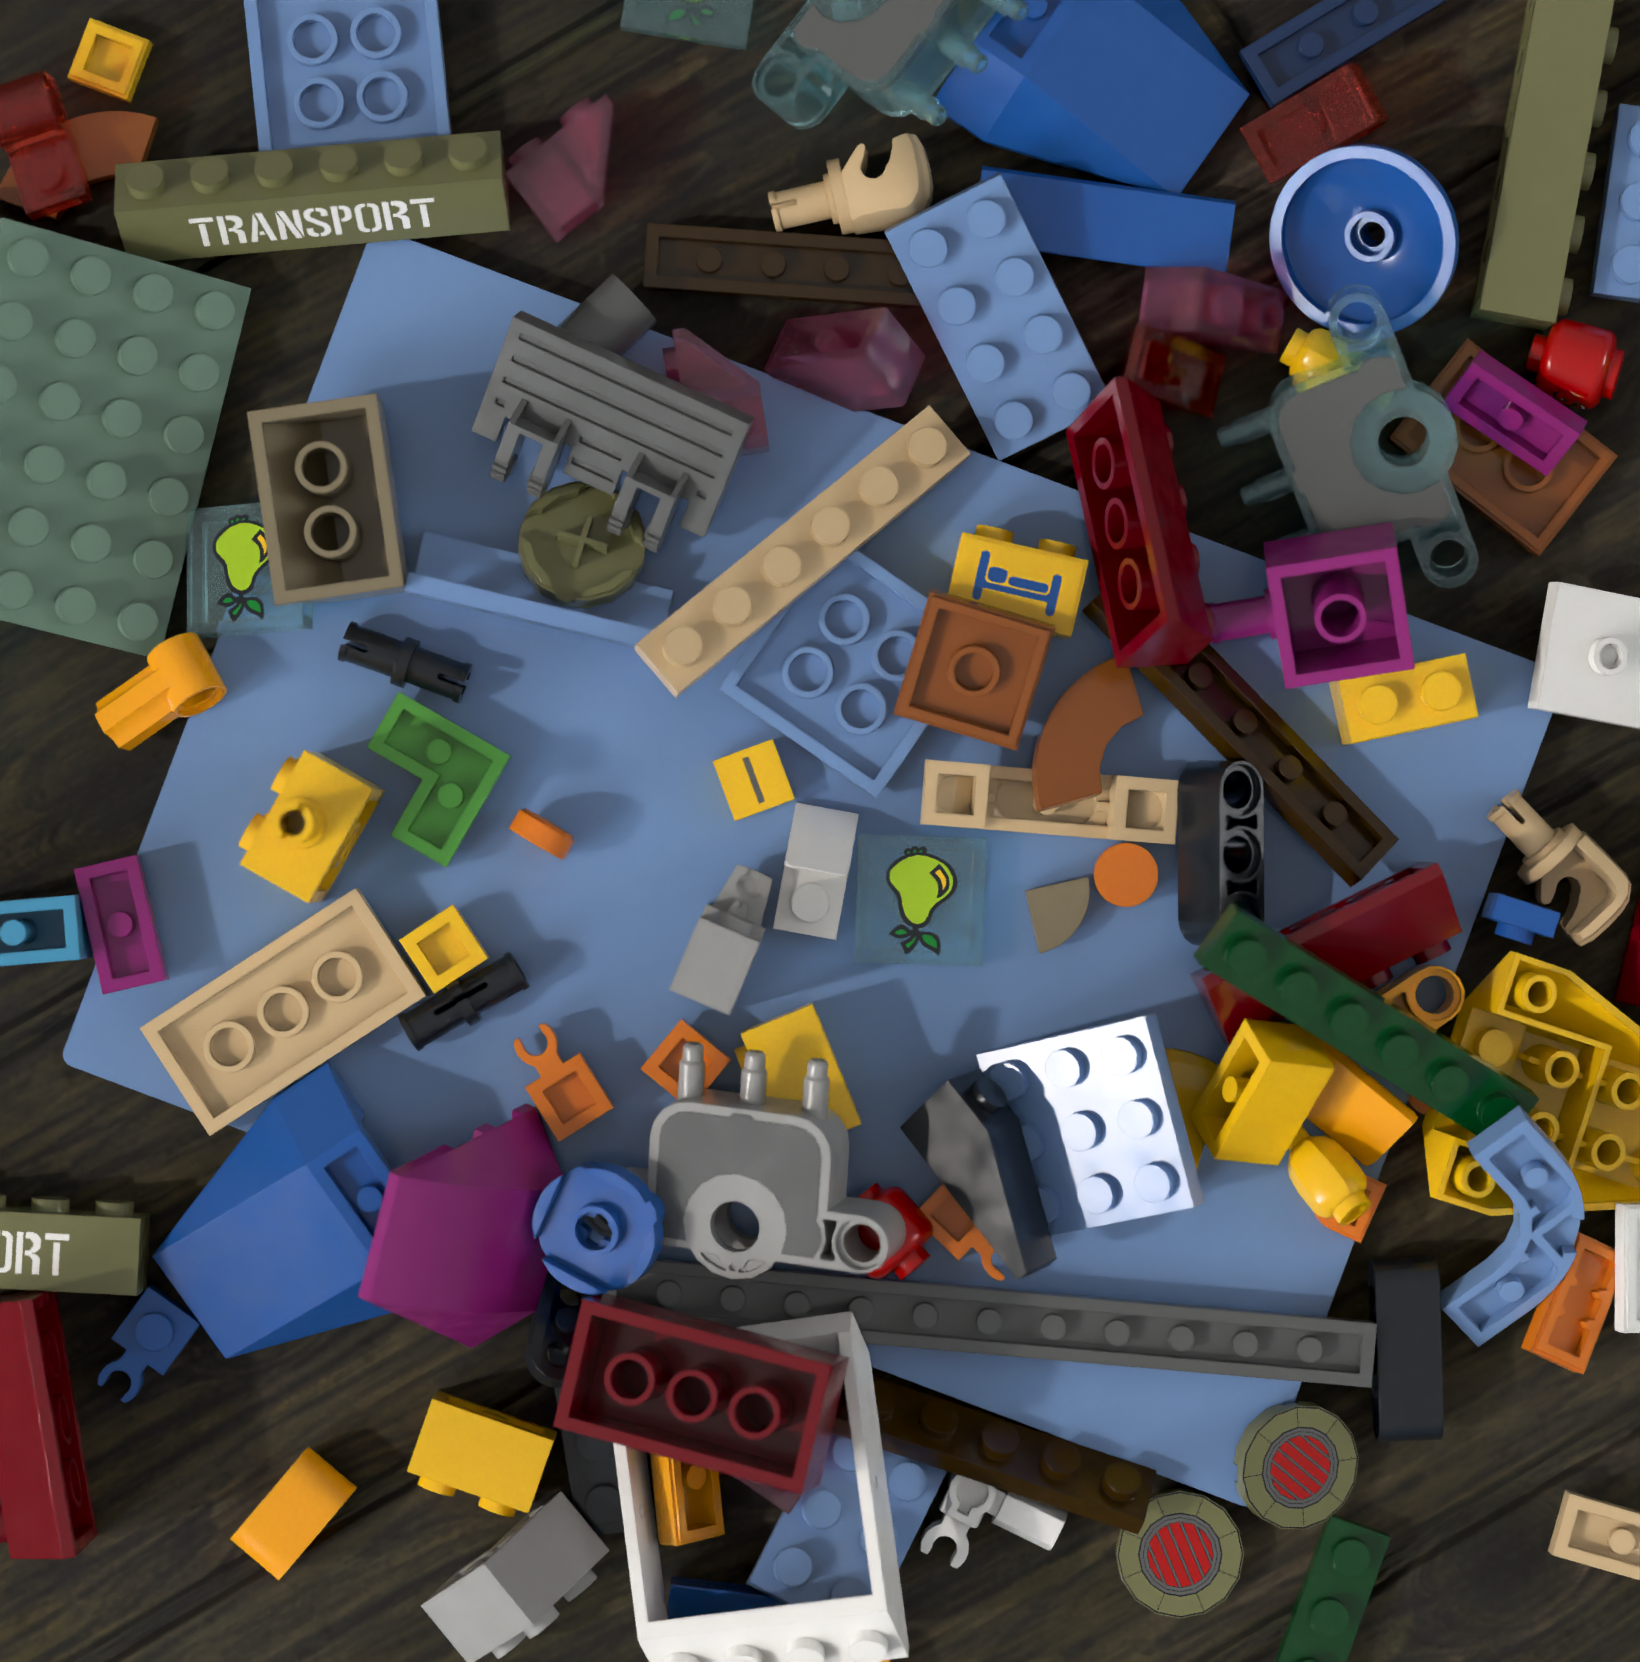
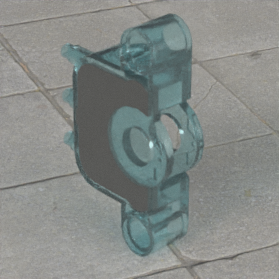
M807 0L757 66L752 81L753 91L761 102L790 126L799 130L809 129L818 125L829 114L847 89L880 113L890 117L906 116L913 113L919 119L927 120L932 125L939 126L946 121L947 110L939 104L933 93L956 64L962 68L969 69L975 74L983 72L988 65V58L979 51L978 47L973 44V41L996 11L1003 16H1009L1013 20L1019 21L1028 14V5L1023 0Z
M1357 283L1345 285L1335 291L1328 302L1326 311L1330 334L1339 357L1311 369L1292 374L1281 381L1271 394L1268 407L1233 420L1230 425L1218 429L1216 433L1222 447L1227 448L1237 443L1244 444L1271 433L1284 469L1256 479L1254 483L1242 487L1240 494L1244 504L1251 506L1259 502L1266 503L1294 492L1307 527L1282 536L1278 540L1392 522L1396 543L1410 538L1420 567L1430 582L1436 586L1448 589L1460 587L1475 574L1479 559L1471 530L1448 473L1449 468L1454 463L1458 446L1456 425L1452 412L1439 392L1424 382L1412 380L1387 311L1378 293L1367 285ZM1362 302L1373 308L1375 312L1374 320L1365 330L1351 332L1339 324L1340 312L1350 303ZM1404 416L1415 418L1425 426L1427 431L1423 443L1410 454H1390L1378 442L1380 431L1386 423L1394 418ZM1442 541H1457L1465 547L1464 556L1453 566H1439L1430 559L1431 551Z

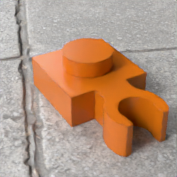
M543 1022L539 1025V1028L548 1041L547 1048L543 1053L532 1054L528 1052L520 1037L514 1041V1048L519 1058L526 1064L535 1067L541 1076L527 1085L525 1089L560 1142L614 1108V1104L581 1052L566 1062L563 1061L558 1053L559 1042L556 1032L549 1024Z
M941 1183L919 1206L920 1210L933 1225L932 1235L957 1260H960L973 1247L980 1254L981 1262L986 1272L994 1279L1002 1281L1005 1278L1004 1274L994 1267L991 1261L995 1250L944 1184Z

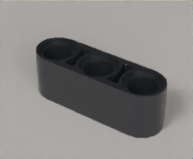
M1213 760L1192 762L1184 768L1179 778L1177 789L1178 921L1184 938L1191 944L1200 946L1231 902L1264 922V787L1258 769L1249 762Z
M1435 1255L1370 1257L1368 1263L1369 1320L1377 1323L1371 1388L1372 1421L1376 1442L1441 1440L1444 1430L1440 1280L1437 1258Z

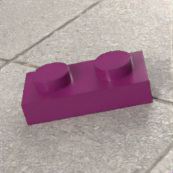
M1481 349L1449 390L1441 404L1545 476L1549 475L1578 439L1587 423L1585 419Z
M133 855L74 869L102 994L169 980L141 855Z

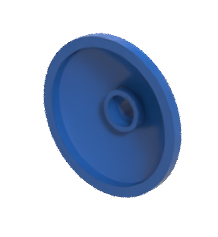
M1359 143L1325 151L1308 161L1291 176L1279 194L1273 209L1269 230V245L1278 280L1292 302L1303 313L1330 330L1346 335L1371 337L1390 334L1408 327L1426 315L1438 303L1449 287L1456 269L1459 254V231L1452 204L1443 187L1429 170L1415 159L1398 150L1376 144ZM1369 222H1376L1383 227L1385 232L1383 242L1374 241L1369 236L1367 230Z

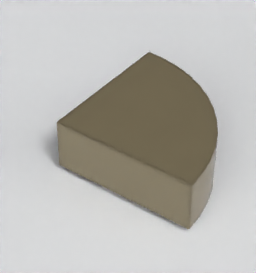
M1088 877L1025 890L1038 953L1049 951L1061 945L1080 926L1089 903L1090 885Z

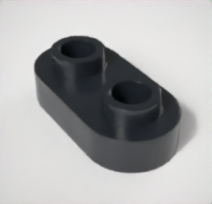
M548 1271L537 1309L533 1313L525 1348V1362L529 1372L537 1381L549 1387L562 1388L582 1299L594 1295L570 1289L577 1294L579 1304L575 1306L565 1304L560 1298V1290L570 1288L559 1282ZM549 1348L561 1350L565 1355L566 1364L555 1365L551 1363L547 1358L546 1350Z

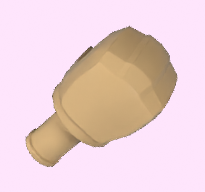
M909 133L893 138L890 160L882 175L877 178H868L864 175L867 170L869 156L865 145L861 143L856 147L843 169L839 158L826 161L828 173L823 174L824 181L777 192H768L776 232L827 219H832L833 224H840L842 235L881 232L929 208L933 199V181L926 150L915 134Z
M1517 789L1512 790L1500 800L1506 808L1495 805L1486 817L1525 855L1522 860L1523 865L1517 874L1527 885L1536 881L1535 898L1538 903L1543 905L1551 903L1559 881L1565 877L1569 879L1571 883L1570 901L1560 924L1572 942L1582 947L1594 941L1623 912L1630 900L1631 882L1627 874L1584 831H1580L1573 823L1567 824L1563 828L1557 827L1552 829L1525 801Z

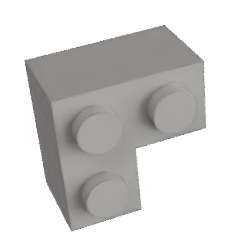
M562 1491L530 1511L492 1548L460 1568L421 1607L466 1662H475L489 1652H492L497 1659H500L517 1646L526 1636L529 1639L535 1637L559 1616L560 1613L553 1605L562 1596L569 1602L588 1588L598 1577L591 1568L610 1550Z

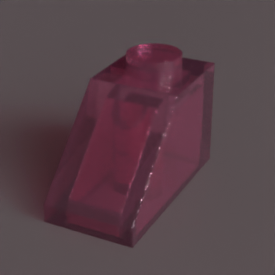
M881 307L787 319L764 369L775 379L856 412L905 406L926 356L888 308Z

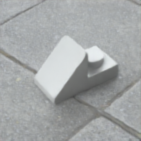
M796 803L773 929L836 940L859 814Z

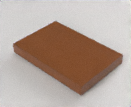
M1467 338L1386 441L1436 480L1441 478L1446 488L1530 554L1538 557L1618 455L1583 429L1581 435L1549 475L1545 476L1443 407L1441 404L1447 393L1481 349Z

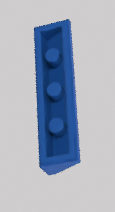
M982 166L980 181L998 172L1001 173L1039 252L1224 277L1226 275L1236 201Z

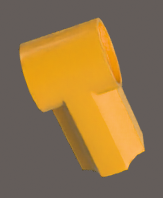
M187 632L163 641L151 650L147 656L149 666L96 702L97 713L94 715L103 732L115 742L118 748L130 751L176 718H186L202 713L215 706L226 695L227 688L198 634Z

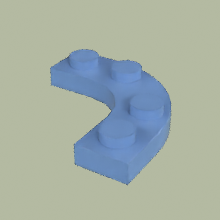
M1520 1105L1467 1142L1473 1158L1511 1198L1513 1202V1223L1505 1241L1487 1259L1440 1291L1442 1310L1478 1347L1537 1306L1556 1288L1575 1259L1577 1252L1574 1244L1579 1231L1580 1220H1584L1582 1194L1567 1160L1558 1147Z

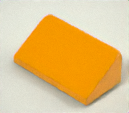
M1316 1037L1335 1069L1306 1118L1331 1139L1339 1143L1362 1165L1368 1167L1375 1163L1415 1123L1418 1116L1347 1055Z

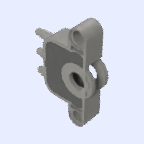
M686 1042L683 1046V1057L679 1063L677 1101L664 1108L653 1122L650 1133L648 1169L639 1167L625 1168L638 1176L651 1192L660 1197L664 1204L665 1216L662 1221L664 1231L662 1245L691 1249L695 1258L712 1273L729 1279L753 1278L769 1270L776 1262L852 1273H870L896 1254L904 1244L906 1237L905 1221L900 1212L892 1205L881 1201L846 1196L849 1138L848 1131L841 1118L828 1108L830 1079L827 1076L828 1062L822 1058H811L807 1062V1075L804 1077L802 1101L766 1097V1055L761 1050H748L745 1053V1063L741 1070L740 1093L704 1089V1047L699 1042ZM737 1201L745 1204L754 1211L759 1221L760 1231L758 1237L743 1234L736 1228L731 1219L730 1207L732 1202ZM600 1214L594 1218L586 1216L591 1227L599 1234L612 1237V1229L608 1226V1220ZM859 1224L871 1226L877 1232L881 1242L880 1250L868 1248L862 1243L858 1234Z

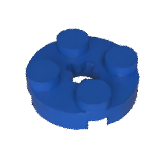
M583 1162L550 1182L541 1193L532 1219L534 1239L539 1236L540 1246L546 1255L542 1261L548 1271L559 1282L580 1293L589 1295L606 1294L608 1291L620 1290L636 1282L654 1265L663 1243L664 1231L662 1221L665 1216V1208L660 1197L651 1192L648 1186L629 1170L611 1163ZM600 1214L608 1220V1226L612 1229V1237L606 1236L599 1243H595L590 1239L592 1228L585 1224L584 1220L585 1216L594 1218Z

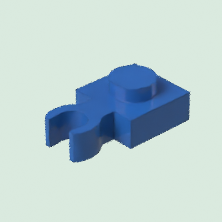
M1488 893L1481 917L1497 923L1494 934L1523 944L1532 945L1535 935L1553 938L1561 913L1500 893Z
M151 1284L111 1339L125 1348L126 1351L121 1358L113 1360L102 1369L98 1377V1385L102 1387L114 1371L127 1373L131 1380V1387L121 1401L124 1403L129 1402L141 1391L145 1380L144 1373L148 1365L161 1375L166 1374L200 1327V1322L191 1311Z

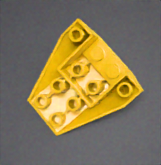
M1510 951L1464 1000L1450 1039L1527 1086L1539 1098V1101L1528 1115L1552 1140L1567 1160L1578 1182L1584 1211L1615 1210V1203L1640 1202V1026L1572 971ZM1429 1106L1422 1123L1430 1197L1489 1216L1513 1215V1202L1509 1195L1471 1154L1467 1142L1477 1135Z

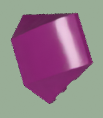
M525 1103L513 1109L512 1119L498 1127L485 1123L475 1128L472 1140L456 1148L444 1144L390 1171L358 1297L470 1348L476 1347L536 1311L548 1269L542 1261L546 1255L540 1246L539 1236L534 1239L532 1228L533 1213L544 1189L550 1182L563 1174L535 1107Z

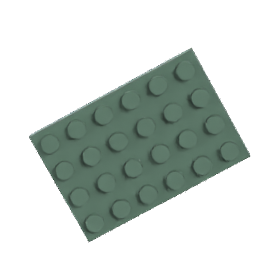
M0 218V620L143 656H148L151 650L164 641L251 288L7 218Z

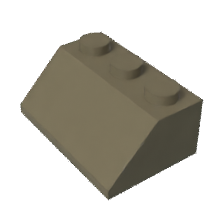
M374 393L248 411L247 415L275 605L348 601L404 593L408 570L384 404L381 398Z

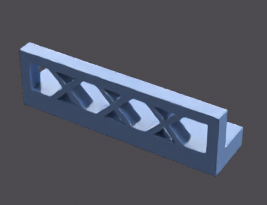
M425 531L414 573L408 572L404 589L405 592L413 596L635 648L636 643L669 617L674 597V590L635 581L632 588L611 603L589 609L562 606L542 596L525 577L518 553Z

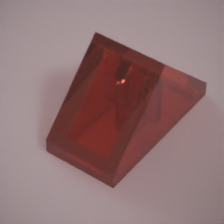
M1136 324L1129 336L1120 377L1131 379L1159 400L1160 406L1163 408L1212 418L1226 356L1149 325Z

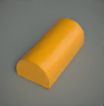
M650 1453L659 1544L681 1546L725 1535L719 1472Z

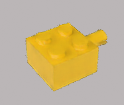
M304 750L300 757L294 758L289 756L271 786V790L279 794L269 813L264 815L259 812L256 813L243 833L238 846L246 850L240 862L241 866L307 903L324 901L386 790L319 752Z

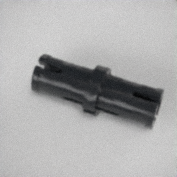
M350 622L343 638L366 646L368 651L345 643V645L341 644L338 653L339 661H346L391 677L390 684L404 688L406 683L452 699L453 702L459 704L467 686L442 677V674L465 682L470 678L472 664L462 663L419 648L420 641L411 637H406L403 642L362 627L356 622Z
M507 952L504 954V957L462 981L459 978L447 985V990L409 1012L398 1015V1018L411 1043L420 1051L425 1048V1045L465 1022L470 1026L483 1020L481 1013L522 989L529 988L530 985L511 952Z

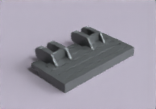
M521 310L513 316L471 431L497 442L500 439L507 418L510 419L490 473V477L503 483L514 472L519 460L518 455L526 437L543 444L535 467L529 476L526 491L527 494L538 499H542L551 483L565 444L572 447L563 473L603 492L613 495L617 490L623 472H627L606 529L618 536L622 535L632 522L635 514L634 508L642 490L660 498L653 519L645 531L643 544L644 548L657 553L667 537L682 498L688 500L689 503L680 527L701 537L707 535L715 513L722 503L756 417Z

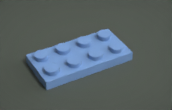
M1000 172L885 229V234L999 461L1069 427L1106 387Z

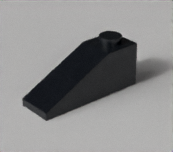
M980 1069L948 1080L900 1129L1016 1279H1022L1048 1267L1057 1257L1020 1120L1007 1104L1006 1095L1001 1087L992 1079L986 1077Z

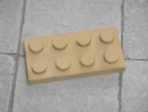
M355 888L140 1027V1030L208 1135L211 1136L417 1003L428 994L360 889Z

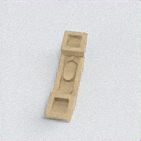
M925 759L920 824L1175 845L1179 780L1100 774L1102 793L1097 797L1037 813L1033 797L1032 769Z

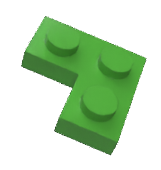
M398 692L367 746L370 750L422 779L393 829L391 836L444 867H449L512 756L401 692Z

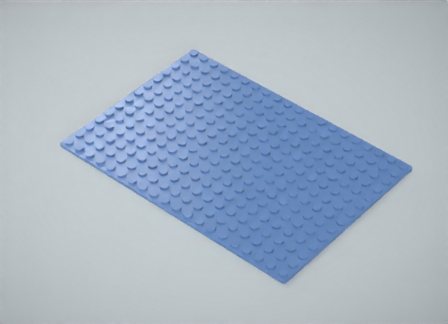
M410 239L366 244L307 403L374 393L383 401L407 570L414 573L424 531L518 553L521 525L532 502L538 499L527 494L526 491L529 476L535 467L543 444L526 437L518 455L517 466L512 475L503 483L490 477V473L510 419L507 418L500 439L497 442L471 430L513 316L522 310L554 326H558L580 303ZM649 329L622 357L756 418L707 535L701 537L680 527L689 503L688 500L682 498L661 548L657 553L645 548L644 567L636 582L674 590L669 616H671L904 425L735 361L729 360L730 363L726 361L728 363L726 364L711 352ZM566 444L546 492L552 487L580 481L563 473L572 447ZM968 449L971 454L967 461L871 538L858 551L928 598L931 588L948 593L962 532L975 534L977 524L1014 532L1013 544L1035 549L1038 547L1039 539H1048L1076 546L1075 558L1088 560L1089 562L1072 636L1069 639L1052 637L1017 751L927 725L878 798L872 796L718 689L756 634L679 697L675 698L632 647L410 595L407 592L348 601L276 606L268 563L257 575L253 589L243 595L245 598L257 597L262 600L264 617L261 619L257 615L250 613L245 606L241 615L234 622H232L229 613L227 614L211 656L227 688V693L215 706L202 713L188 717L137 855H141L169 980L103 995L95 965L64 1047L63 1058L68 1065L194 1112L140 1030V1027L355 888L360 889L428 994L400 1014L409 1012L447 990V986L434 994L399 940L453 904L456 905L490 957L459 979L461 981L504 957V954L507 952H511L530 985L529 988L522 989L481 1013L483 1020L473 1026L465 1022L425 1045V1048L420 1051L413 1046L399 1021L398 1015H396L328 1060L364 1111L361 1124L393 1169L444 1144L456 1148L472 1140L475 1128L485 1123L498 1127L511 1120L512 1110L525 1103L536 1108L562 1174L588 1161L611 1163L623 1168L639 1167L648 1169L650 1133L653 1122L664 1108L677 1101V1099L640 1068L677 1023L683 1018L732 1058L707 1089L740 1093L742 1069L734 1049L745 1045L740 1034L741 1031L813 1002L861 1118V1125L847 1130L849 1161L846 1196L857 1198L876 1183L883 1190L890 1186H898L903 1188L919 1207L942 1182L900 1127L948 1080L980 1069L977 1054L996 1048L1156 1013L1165 1048L1192 1052L1207 1057L1219 1065L1229 1045L1223 1043L1190 976L1191 973L1203 968L1193 956L1199 946L1188 942L1179 927L1178 814L1175 845L920 824L925 759L1032 769L1034 749L1038 735L1041 733L1044 723L1057 700L1082 675L1095 666L1115 658L1109 638L1082 612L1101 592L1079 491ZM625 471L623 472L622 477L620 479L619 485L616 490L617 492H620L624 479L627 475V472ZM642 490L635 509L639 512L646 531L650 521L653 519L660 498ZM1189 532L1190 540L1196 545L1200 556L1198 576L1204 602L1220 603L1264 595V589L1269 588L1265 560ZM1407 614L1414 664L1463 653L1466 654L1479 717L1355 744L1342 745L1329 682L1285 689L1277 639L1272 640L1270 634L1221 641L1218 644L1211 642L1210 645L1399 839L1361 881L1350 887L1264 799V923L1278 931L1417 862H1438L1444 874L1462 932L1447 939L1452 948L1451 950L1423 964L1442 966L1455 973L1506 839V835L1493 822H1490L1486 816L1495 805L1506 808L1500 800L1512 790L1517 789L1522 796L1553 714L1527 708L1535 662ZM350 622H356L362 627L403 642L406 637H411L420 641L419 648L462 663L472 664L470 678L465 682L442 674V677L467 686L459 704L453 702L452 699L406 683L404 688L390 684L391 677L346 661H339L338 653L341 644L345 645V643L368 651L366 646L343 638ZM1137 667L1130 668L1144 715L1140 719L1120 728L1107 743L1100 765V774L1179 780L1184 768L1192 762L1199 760L1227 761ZM398 692L405 694L512 756L449 867H444L391 836L393 829L422 779L367 748ZM773 739L795 799L734 821L713 761ZM304 750L319 752L386 790L324 901L307 903L241 866L240 862L246 850L238 846L243 833L256 813L259 812L262 815L269 813L279 794L271 790V786L289 756L294 758L300 757ZM796 803L859 814L836 940L773 929ZM525 807L574 836L573 840L575 842L564 860L548 853L509 829L519 809L523 810ZM1118 843L1139 845L1153 856L1157 864V886L1152 895L1139 905L1132 907L1113 905L1103 899L1095 888L1093 882L1094 864L1098 856L1112 845ZM913 846L918 848L926 847V853L937 856L949 863L957 876L958 883L954 894L935 909L927 926L918 928L919 931L932 932L939 937L941 943L939 956L932 950L924 947L920 940L916 947L905 955L900 942L907 940L910 936L899 939L889 935L900 924L913 930L902 919L897 896L886 881V872L889 866L899 857L905 856L904 850L906 848L911 849ZM737 864L761 872L772 878L773 881L761 925L766 927V931L730 1015H727L670 991L669 988L706 904H714ZM1088 877L1090 885L1089 903L1080 926L1061 945L1049 951L1038 953L1025 890ZM1413 957L1389 967L1394 977L1371 990L1376 992L1409 969L1418 966ZM1437 976L1424 978L1418 984L1416 1000L1424 1011H1434L1444 1003L1446 988ZM1287 1018L1279 1021V1023L1295 1024ZM543 1022L549 1024L556 1032L559 1042L558 1053L563 1061L566 1062L581 1052L614 1104V1108L560 1142L525 1089L527 1085L541 1076L535 1067L526 1064L519 1058L514 1048V1041L520 1037L528 1052L532 1054L543 1053L548 1044L546 1036L539 1028V1025ZM1350 1058L1406 1105L1409 1093ZM275 1095L230 1123L229 1126L247 1132ZM1307 1118L1303 1122L1302 1126L1310 1136L1329 1137ZM1204 1143L1197 1174L1205 1202L1194 1208L1053 1235L1051 1238L1057 1259L1048 1267L1019 1280L1016 1279L995 1251L991 1261L993 1266L1004 1274L1005 1278L1002 1281L994 1279L986 1272L981 1262L980 1254L973 1247L960 1260H957L932 1235L931 1239L923 1246L931 1257L904 1280L1327 1316L1355 1241L1326 1228L1316 1219L1312 1209L1299 1195L1289 1177L1287 1168L1289 1150L1286 1151L1279 1165L1214 1159ZM1389 1149L1375 1163L1368 1167L1362 1165L1353 1156L1352 1158L1365 1175L1378 1180ZM737 1201L732 1202L730 1207L731 1219L736 1228L743 1234L758 1237L760 1231L759 1221L754 1211L745 1204ZM585 1216L584 1223L591 1227ZM592 1228L590 1239L595 1243H599L606 1237ZM662 1245L658 1256L660 1259L699 1262L692 1250ZM776 1262L771 1267L775 1269L869 1277L866 1273H852ZM894 1272L885 1277L890 1279H899V1277ZM866 1344L870 1352L871 1367L1073 1443L1157 1470L1156 1474L1246 1507L1247 1505L1238 1495L1235 1481L1238 1482V1466L1234 1464L1236 1446L1247 1425L1266 1408L1279 1403L1282 1405L1294 1403L1302 1383L1300 1381Z

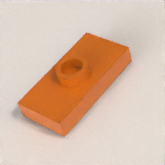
M1578 1232L1574 1244L1577 1252L1575 1259L1556 1288L1537 1305L1521 1348L1572 1372L1584 1374L1615 1295V1249Z

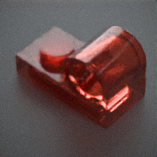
M1349 63L1244 125L1240 130L1269 184H1274L1295 173L1314 157L1333 148L1349 145L1375 131L1390 119L1359 63Z
M40 70L0 84V146L8 154L26 215L35 220L93 200L57 81L45 70Z

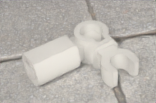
M952 1473L948 1482V1490L939 1506L940 1511L944 1515L941 1520L932 1522L925 1528L921 1536L920 1549L921 1552L928 1554L933 1542L940 1536L951 1537L957 1545L952 1553L950 1566L956 1569L959 1568L968 1556L969 1541L966 1534L970 1527L978 1528L985 1512L993 1515L991 1523L1050 1551L1065 1524L1068 1511Z

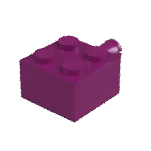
M1392 522L1263 542L1269 588L1264 589V595L1220 603H1207L1213 614V644L1270 634L1272 640H1278L1285 689L1415 669Z

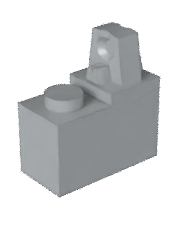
M737 864L714 904L707 903L702 915L699 917L669 988L670 991L730 1015L766 931V927L761 925L773 881L772 878L754 869Z

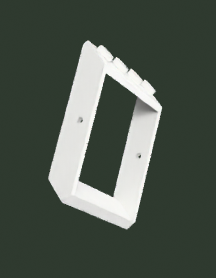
M852 1311L736 1327L849 1357L844 1385L872 1595L668 1619L647 1452L613 1443L637 1637L640 1646L649 1662H881L883 1660L908 1657L909 1642L870 1352Z

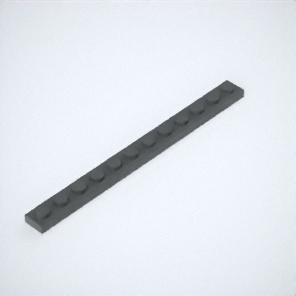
M657 1258L651 1269L636 1282L620 1290L607 1292V1294L732 1327L852 1311L866 1344L1372 1388L1377 1323L1372 1320L913 1280L901 1281L900 1279L890 1278L874 1279L867 1276L770 1268L753 1278L729 1279L712 1273L700 1262Z

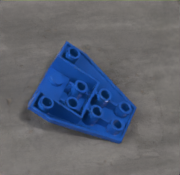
M998 0L968 43L932 102L931 107L985 144L1122 185L1181 193L1250 94L1180 0Z
M328 1060L273 1097L153 1253L152 1257L226 1359L393 1313L358 1297L389 1174L394 1169L361 1124L364 1111Z

